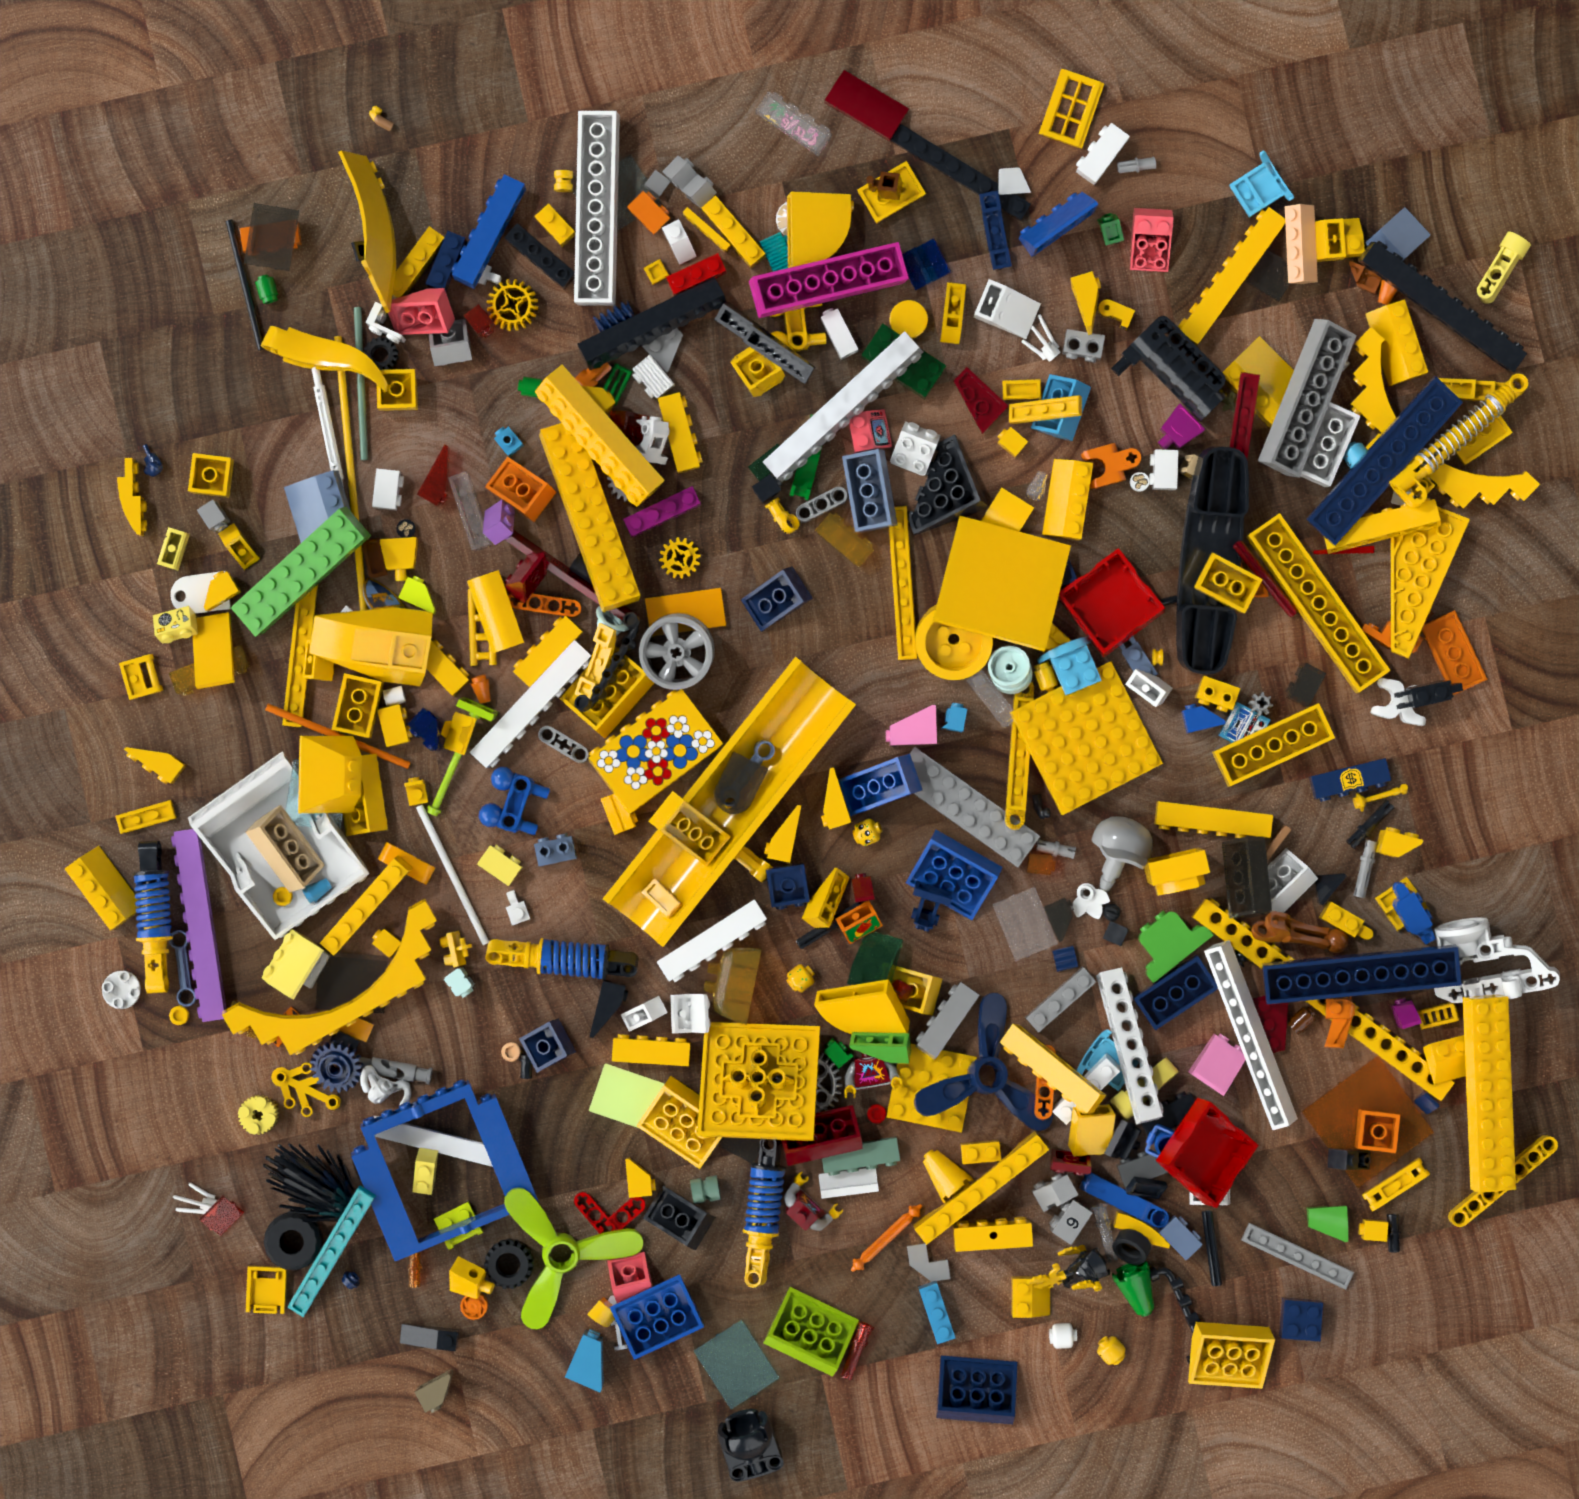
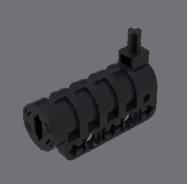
M1166 316L1158 317L1122 352V358L1111 368L1117 376H1120L1130 365L1134 367L1141 361L1200 422L1228 395L1222 389L1226 381L1225 375ZM1163 324L1165 327L1160 330L1158 327ZM1169 331H1171L1170 334H1169L1167 337L1164 335V334L1168 333ZM1171 337H1176L1179 340V344L1172 343ZM1191 352V356L1187 357L1185 355L1186 353ZM1198 365L1205 366L1206 372H1201L1198 369ZM1211 372L1212 375L1206 378L1207 374ZM1217 379L1218 382L1214 385L1212 382Z

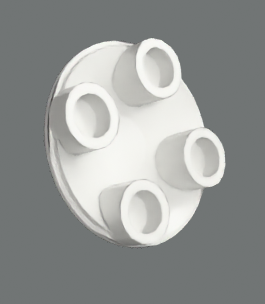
M113 972L102 984V994L105 1001L116 1009L129 1008L140 997L141 986L139 980L130 972Z

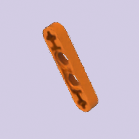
M510 594L508 595L511 606L514 609L566 617H577L582 611L580 603L572 599L532 594L526 602L527 607H523L524 603L520 602L515 606L514 602L511 601V598L515 597ZM532 598L540 599L541 604L538 608L530 606ZM553 600L559 602V609L557 611L549 609L548 605ZM562 601L566 602L565 606H572V603H575L578 611H574V614H571L570 610L564 609L565 613H561L563 608Z
M1045 1045L1056 1054L1055 1049L1051 1045ZM1036 1076L1034 1114L1039 1120H1046L1052 1115L1054 1089L1046 1084L1048 1081L1043 1077L1039 1078ZM1041 1087L1049 1089L1050 1094L1048 1097H1042L1039 1094ZM1038 1100H1049V1103H1045V1110H1048L1045 1116L1038 1112L1042 1108V1102L1038 1103Z

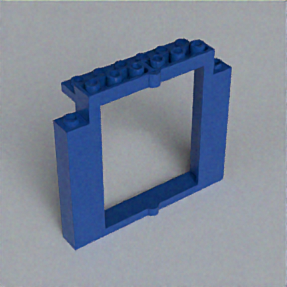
M459 1080L453 1084L454 1086L447 1089L446 1087L439 1088L433 1095H422L417 1098L418 1101L411 1104L410 1102H405L399 1105V1108L396 1110L388 1109L383 1111L381 1116L376 1118L373 1116L368 1117L360 1124L368 1146L360 1145L354 1148V1151L351 1152V1157L364 1188L376 1195L371 1205L394 1261L510 1215L505 1205L502 1204L417 1239L375 1135L412 1119L420 1118L427 1113L465 1098L504 1195L506 1196L511 1189L520 1187L529 1191L539 1203L496 1095L488 1093L481 1096L480 1100L477 1101L469 1080Z

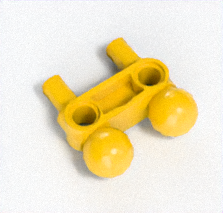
M821 303V304H817V305H813V306H809V307L822 306V303ZM808 307L770 316L778 317L781 314L784 315L785 333L775 331L771 334L795 352L808 350L809 346L826 344L825 333L808 334L806 331L804 310ZM799 337L802 340V344L799 346L794 345L792 338Z

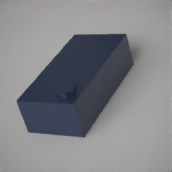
M1195 955L1133 996V999L1154 1030H1157L1216 991L1218 986L1198 955Z

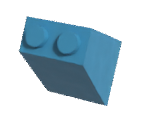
M589 1329V1331H584L565 1378L601 1392L604 1384L603 1337L599 1336L600 1332Z

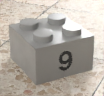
M1074 1198L1063 1203L1060 1206L1061 1212L1059 1215L1055 1214L1049 1222L1051 1232L1072 1245L1092 1215V1211Z

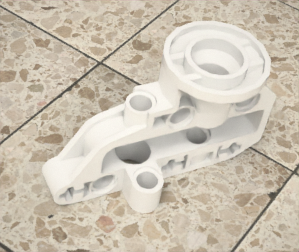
M1487 918L1460 919L1443 923L1434 928L1438 946L1454 944L1458 946L1460 965L1468 960L1480 962L1514 954V956H1527L1532 968L1503 971L1501 974L1461 980L1462 986L1434 988L1435 995L1451 1003H1463V997L1496 994L1508 996V999L1521 997L1522 993L1553 988L1559 983V970L1555 967H1550L1531 947L1513 945L1510 936L1504 937V935L1491 937ZM1483 945H1488L1491 951L1484 953L1480 948ZM1548 974H1552V976L1554 977L1553 981H1550V978H1547ZM1533 976L1537 979V982L1529 984L1526 978ZM1490 983H1494V986H1496V990H1493L1492 987H1490ZM1452 989H1455V991L1458 992L1457 996H1454V993H1451Z

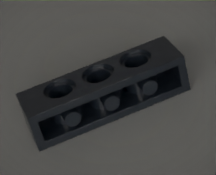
M518 223L505 236V240L563 290L574 280L575 272Z

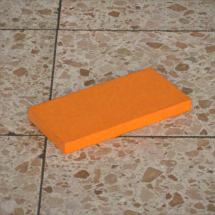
M1455 610L1424 624L1422 628L1423 636L1444 680H1450L1451 684L1462 683L1463 691L1488 680Z

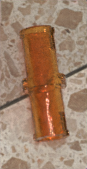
M421 1251L409 1256V1265H407V1270H409L408 1287L411 1288L421 1287Z

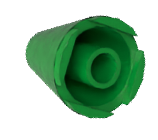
M1146 1261L1140 1265L1127 1263L1116 1269L1117 1273H1112L1113 1281L1137 1315L1142 1317L1150 1315L1154 1309V1300L1148 1263Z

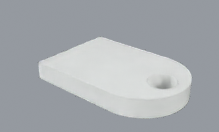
M218 572L184 576L178 579L171 589V601L174 607L178 609L189 606L195 614L208 612L205 611L204 604L210 581L214 579L213 576ZM179 591H184L186 594V598L182 602L176 600V594ZM230 599L209 612L231 609Z

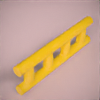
M468 589L470 666H478V660H489V665H497L496 652H491L490 646L489 652H477V641H487L485 633H477L476 622L481 621L479 615L476 614V606L470 589Z

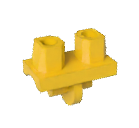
M459 931L446 933V936L439 939L442 948L449 947L450 954L444 955L443 958L445 966L458 967L466 965L465 957L469 956L467 949L472 948V944L466 945L465 937L461 938Z

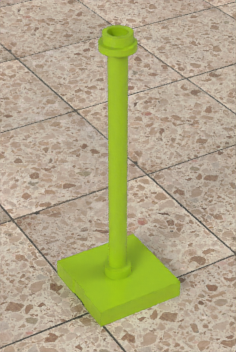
M466 697L460 698L456 705L470 712V717L476 719L482 717L493 721L499 713ZM454 753L434 802L427 807L429 814L438 816L442 810L439 807L462 754Z

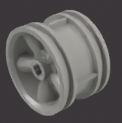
M683 613L669 614L655 621L644 633L639 647V659L645 674L657 685L673 690L685 689L698 683L711 667L715 654L714 640L706 625L699 619ZM678 623L688 625L695 629V631L686 640L678 638ZM660 627H662L668 639L664 646L650 642L652 635ZM705 644L706 657L703 664L690 657L691 649ZM679 647L682 654H678L677 657L673 656L674 652H671V650ZM663 656L666 664L658 672L650 658ZM684 665L692 675L685 679H674L676 666Z

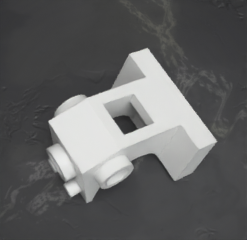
M642 416V420H636V422L642 426L641 432L644 434L641 444L635 447L648 462L666 465L668 457L662 454L670 432L669 422L661 421L660 417H650V420H647L646 416Z

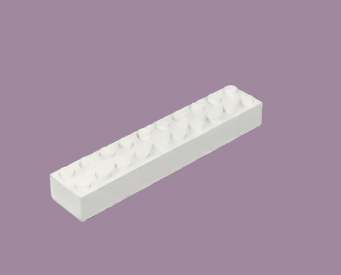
M578 111L574 303L577 305L616 306L620 115L617 111Z

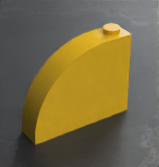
M789 193L787 196L788 268L829 259L840 248L848 234L851 212L854 209L851 194Z
M889 979L817 991L814 1004L816 1009L827 1022L839 1030L851 1035L852 1032L908 1033L910 1020Z

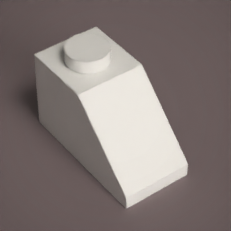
M679 219L662 227V231L679 265L697 257Z
M1135 669L1125 684L1155 707L1163 704L1173 689L1159 677L1139 669Z
M657 996L621 1014L630 1032L663 1016L667 1011L660 997Z

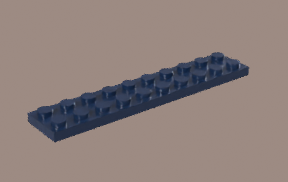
M1434 376L1306 520L1335 546L1390 485L1389 481L1410 463L1463 402L1438 377Z

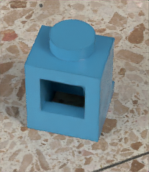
M503 426L495 432L496 437L494 440L509 458L524 446L509 426L506 429ZM507 436L511 438L509 443L504 442V438Z

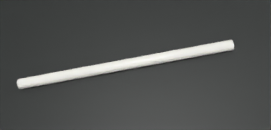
M422 804L416 807L482 945H485L489 942L488 937Z

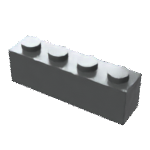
M1145 1151L1137 1153L1138 1157L1132 1159L1129 1156L1126 1161L1120 1159V1163L1116 1164L1125 1188L1134 1176L1152 1179L1168 1173L1156 1162L1157 1157Z

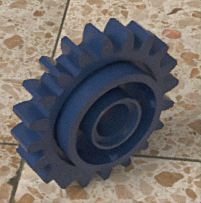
M335 1040L332 1041L331 1045L328 1042H325L323 1046L320 1045L312 1055L314 1058L310 1061L313 1064L310 1070L315 1071L312 1077L319 1078L317 1084L324 1083L323 1089L330 1086V1092H333L335 1088H337L338 1093L342 1089L347 1092L350 1087L354 1088L356 1082L360 1080L362 1072L360 1068L364 1065L362 1062H358L361 1055H354L357 1049L350 1051L351 1044L344 1047L343 1041L339 1045H337ZM333 1064L338 1065L340 1069L335 1068Z

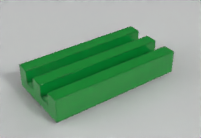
M616 363L603 388L607 391L617 369L621 370L610 391L613 396L624 372L627 373L614 400V406H617L633 373Z

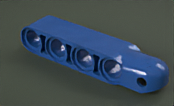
M1092 1172L1088 1175L1085 1174L1079 1186L1081 1190L1154 1227L1162 1228L1169 1221V1215L1164 1209L1139 1196L1128 1195L1125 1189Z

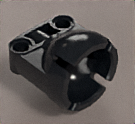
M756 1409L740 1410L729 1415L725 1419V1423L721 1422L718 1426L717 1438L731 1480L736 1482L750 1480L770 1474L783 1467L782 1451L779 1447L772 1422L764 1411L758 1412Z

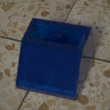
M423 707L408 723L411 727L409 731L416 738L421 737L424 739L423 744L430 751H440L442 749L441 721L427 708Z

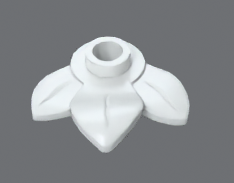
M1084 883L1077 889L1078 897L1073 901V911L1076 917H1080L1087 912L1093 918L1099 919L1103 912L1102 904L1110 902L1109 896L1104 890L1095 889L1092 884ZM1085 889L1090 891L1089 896L1084 895L1083 891Z

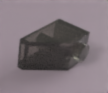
M1064 897L1043 906L1058 942L1063 941L1073 916L1071 911L1074 910L1071 901H1066Z

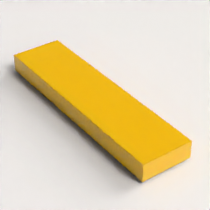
M1080 395L1009 404L1010 424L1082 416V397Z

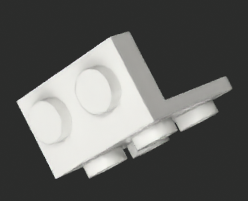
M905 421L890 459L891 464L924 476L941 435L937 434L934 430H926L919 427L916 423Z
M707 994L670 995L672 1033L709 1032L711 1025L710 1018L708 1017L710 1001Z

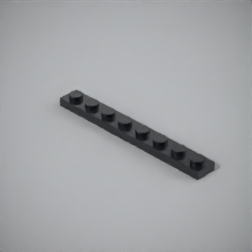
M900 124L891 139V142L977 195L999 190L997 182ZM1016 194L999 195L1001 209L1021 221L1031 203Z

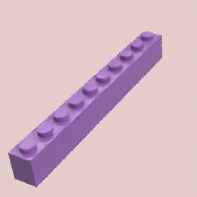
M194 829L176 831L171 840L173 848L176 847L177 855H174L176 867L179 866L180 874H177L179 886L182 885L183 893H180V900L182 905L185 904L186 912H183L184 923L188 924L186 939L191 944L189 958L194 964L192 978L196 980L195 997L196 1000L199 999L200 1007H197L199 1019L202 1018V1022L224 1019L222 1011L227 1008L201 838Z

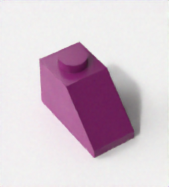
M1405 997L1394 1000L1395 1004L1391 1005L1397 1027L1405 1029L1422 1023L1412 1000H1406Z

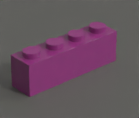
M693 486L623 520L631 537L634 538L701 506V503Z

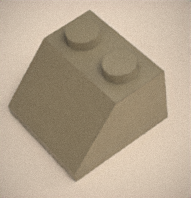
M453 1369L420 1385L416 1389L415 1394L425 1413L428 1411L433 1413L442 1408L441 1406L446 1399L454 1373Z

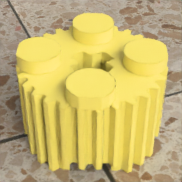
M255 1095L245 1100L238 1111L239 1122H241L240 1125H243V1129L246 1128V1131L254 1135L264 1134L273 1129L276 1125L275 1123L278 1122L277 1118H279L277 1116L279 1108L276 1107L277 1104H274L275 1101H272L271 1098L268 1099V1096L264 1097V1095ZM256 1110L263 1113L261 1120L255 1117Z

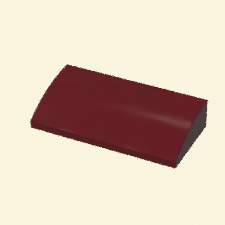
M843 70L824 100V103L889 142L909 111L908 107Z

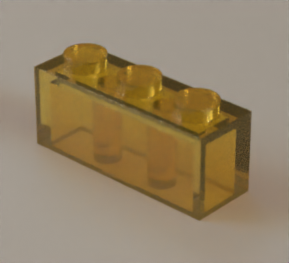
M829 513L815 532L856 567L860 568L873 553L874 549L871 548L873 544L866 538L862 540L858 537L857 534L859 532H855L851 525L849 527L845 526L842 523L844 519L837 513L834 515Z

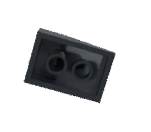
M663 1185L643 1217L652 1225L693 1250L698 1248L716 1218Z

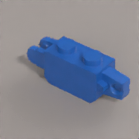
M1395 882L1392 885V890H1394L1397 898L1393 900L1392 906L1406 930L1418 935L1424 944L1435 940L1436 938L1431 928L1433 925L1431 919L1433 917L1428 909L1424 910L1421 905L1423 900L1419 893L1408 890L1402 882Z

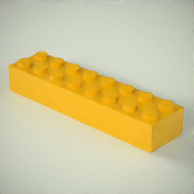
M563 364L550 373L535 390L539 400L549 407L551 413L563 423L564 428L572 433L577 443L586 449L589 456L601 466L602 471L609 475L614 481L615 486L621 489L628 501L636 507L650 497L665 481Z

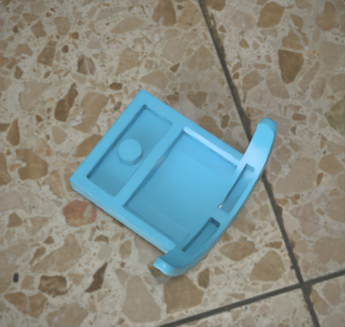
M1264 150L1259 154L1262 161L1261 165L1229 184L1230 189L1249 218L1283 196L1288 201L1294 199V195L1288 189Z
M1081 637L1057 646L1037 659L1039 664L1050 659L1065 696L1102 681L1086 645L1091 643L1088 637Z
M1106 1029L1099 1034L1082 1058L1077 1072L1082 1075L1085 1069L1089 1071L1106 1053L1120 1065L1114 1041L1108 1037L1112 1031ZM1133 1059L1132 1064L1136 1067L1139 1062ZM1121 1067L1120 1072L1108 1083L1117 1091L1125 1083Z

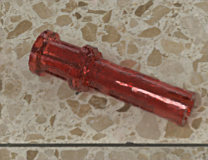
M858 1321L857 1332L852 1337L853 1345L840 1375L842 1378H848L850 1381H852L863 1348L868 1346L869 1342L867 1340L870 1332L874 1330V1326L862 1321Z

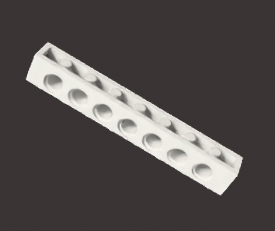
M1122 967L1100 972L1096 975L1110 1030L1112 1031L1135 1122L1140 1124L1157 1120L1163 1117V1106L1157 1098L1158 1087L1153 1083V1069L1147 1061L1148 1051L1146 1046H1143L1142 1029L1138 1028V1014L1132 1006L1133 996L1131 991H1128L1127 974L1123 972ZM1113 985L1119 988V994L1113 992ZM1117 1004L1124 1006V1013L1117 1009ZM1123 1022H1125V1023H1127V1024L1129 1025V1027H1130V1030H1129V1031H1125V1030L1123 1029V1027H1122V1023H1123ZM1128 1041H1131V1042L1134 1043V1045H1135L1134 1050H1131V1049L1128 1048V1046H1127V1042H1128ZM1133 1059L1139 1062V1068L1133 1066ZM1138 1078H1141V1079L1144 1080V1082H1145V1086H1144V1087H1140V1086L1138 1085V1083H1137V1079H1138ZM1143 1097H1147L1149 1099V1106L1143 1104Z

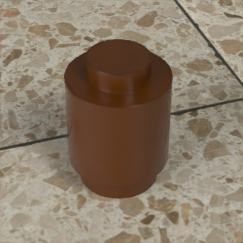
M1302 1007L1290 1018L1291 1021L1288 1025L1299 1035L1301 1032L1304 1033L1316 1021L1314 1018L1316 1014L1309 1007L1306 1009Z

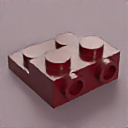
M1052 1149L1050 1170L1056 1173L1072 1172V1174L1077 1176L1088 1175L1091 1173L1090 1155L1079 1157L1073 1156L1071 1151Z

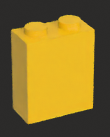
M1110 1104L1099 1105L1094 1113L1085 1114L1077 1110L1076 1107H1073L1068 1142L1073 1156L1082 1157L1085 1155L1104 1154L1113 1137L1115 1113Z

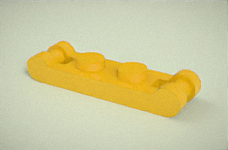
M1420 1158L1415 1159L1381 1183L1365 1191L1362 1196L1369 1202L1370 1209L1375 1211L1428 1177L1430 1173L1423 1167L1422 1160ZM1414 1169L1419 1173L1415 1177L1411 1172ZM1379 1193L1381 1199L1376 1200L1373 1195Z

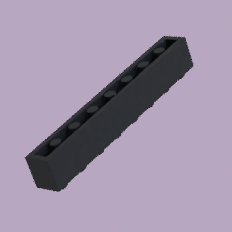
M713 277L578 343L580 354L589 370L600 368L603 364L616 360L621 355L632 352L645 343H651L656 338L667 335L672 330L680 326L683 327L694 319L702 318L707 313L720 309L723 303H726L725 295L717 280Z

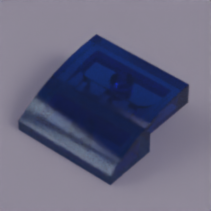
M935 238L902 254L908 277L915 290L923 288L952 273Z

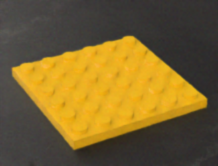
M1111 661L1097 668L1102 681L1066 696L1062 686L1010 712L1061 815L1163 764Z

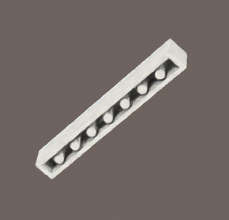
M574 640L470 753L486 768L490 766L493 768L500 761L498 757L503 752L506 754L513 747L511 743L516 738L519 740L526 733L524 729L529 724L533 726L540 718L537 715L542 710L546 712L553 704L551 700L555 696L559 698L566 690L564 686L568 682L572 684L578 678L577 672L581 668L585 670L588 667L592 656Z

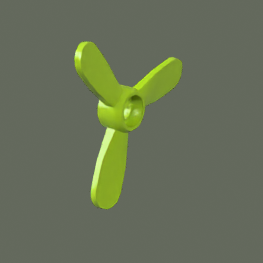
M520 1187L513 1188L505 1196L504 1205L508 1213L526 1233L543 1246L542 1258L545 1267L533 1283L521 1312L523 1323L531 1329H540L548 1323L557 1301L562 1275L575 1268L579 1260H608L629 1257L638 1254L643 1247V1237L640 1232L630 1228L604 1232L576 1241L569 1234L556 1233L544 1209L526 1189ZM566 1244L574 1251L567 1261L556 1262L551 1256L549 1257L554 1246Z

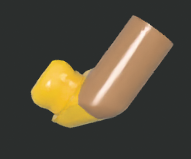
M373 106L369 116L378 126L390 131L394 123L380 116L382 113L381 108Z

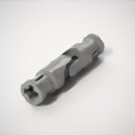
M361 1057L358 1061L364 1064L360 1069L363 1070L366 1065L373 1066L379 1076L411 1082L416 1080L426 1082L428 1085L431 1082L433 1068H419L417 1065L375 1057L372 1059Z

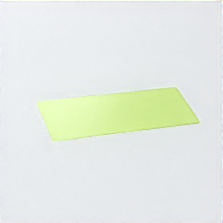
M604 1064L589 1111L637 1127V1124L664 1086V1083L609 1064Z

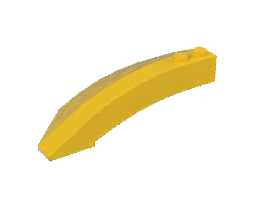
M341 150L338 153L352 182L362 218L364 260L361 263L369 275L368 277L385 312L388 313L391 309L396 275V244L390 210L382 191L385 186L381 177L377 179L375 173L378 170L373 161L369 162L367 156Z

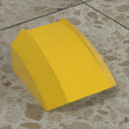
M751 347L737 354L730 362L753 397L762 396L763 393L781 383L785 377L781 367Z

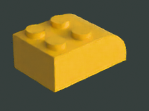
M1211 553L1194 588L1226 606L1245 614L1263 579L1215 553Z

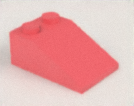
M445 288L425 289L392 299L391 309L388 312L394 331L401 335L448 333L455 321Z

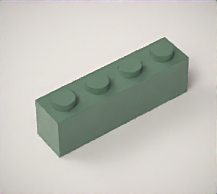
M890 1137L862 1142L863 1149L822 1158L824 1173L832 1176L840 1174L841 1170H847L850 1173L859 1171L860 1167H866L868 1170L878 1168V1164L885 1163V1166L897 1165L896 1161H900L897 1138Z

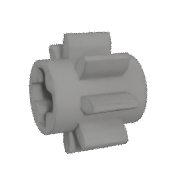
M1264 692L1259 697L1254 694L1252 696L1254 701L1248 702L1249 705H1252L1250 712H1257L1258 717L1262 712L1267 715L1269 713L1267 708L1273 707V704L1269 702L1271 696H1264ZM1259 701L1264 705L1262 708L1257 704Z

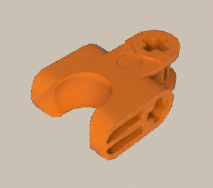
M1112 443L1081 453L1083 460H1099L1105 467L1104 474L1090 482V489H1098L1125 481L1124 471L1138 466L1141 461L1140 452L1134 448L1118 452L1116 443ZM1129 454L1136 457L1133 463L1126 460Z

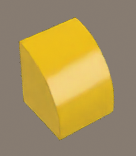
M604 1297L587 1314L604 1327H609L615 1320L610 1306L613 1305Z

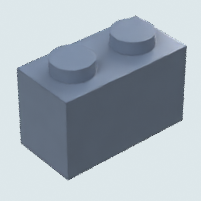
M1173 1215L1168 1223L1160 1228L1158 1232L1187 1260L1202 1246L1200 1242L1202 1238L1194 1230L1190 1232L1186 1228L1188 1223L1181 1216L1177 1219Z

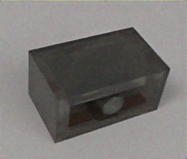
M1304 663L1303 666L1299 665L1294 674L1297 676L1294 683L1290 682L1285 690L1288 693L1286 697L1308 708L1327 673L1308 663Z

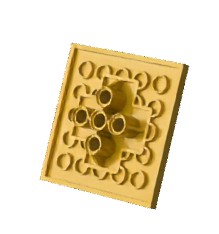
M711 1022L709 1032L704 1033L697 1135L702 1137L814 1141L820 1026ZM757 1057H764L762 1063L754 1062ZM741 1074L744 1076L743 1080L735 1081L734 1077ZM757 1075L763 1076L760 1082H755L753 1079ZM781 1076L783 1079L779 1083H774L773 1078ZM755 1094L762 1095L759 1101L752 1100Z

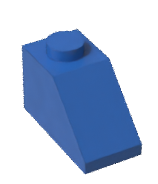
M1196 704L1185 706L1186 710L1181 711L1186 733L1226 724L1224 719L1203 706L1197 707Z

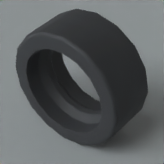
M1123 1229L1118 1233L1112 1247L1116 1256L1124 1262L1140 1265L1145 1262L1151 1250V1243L1142 1233L1132 1229ZM1125 1243L1136 1247L1138 1250L1128 1247Z

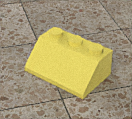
M291 929L284 937L281 947L274 953L273 960L265 968L262 979L294 1000L324 950L307 936Z

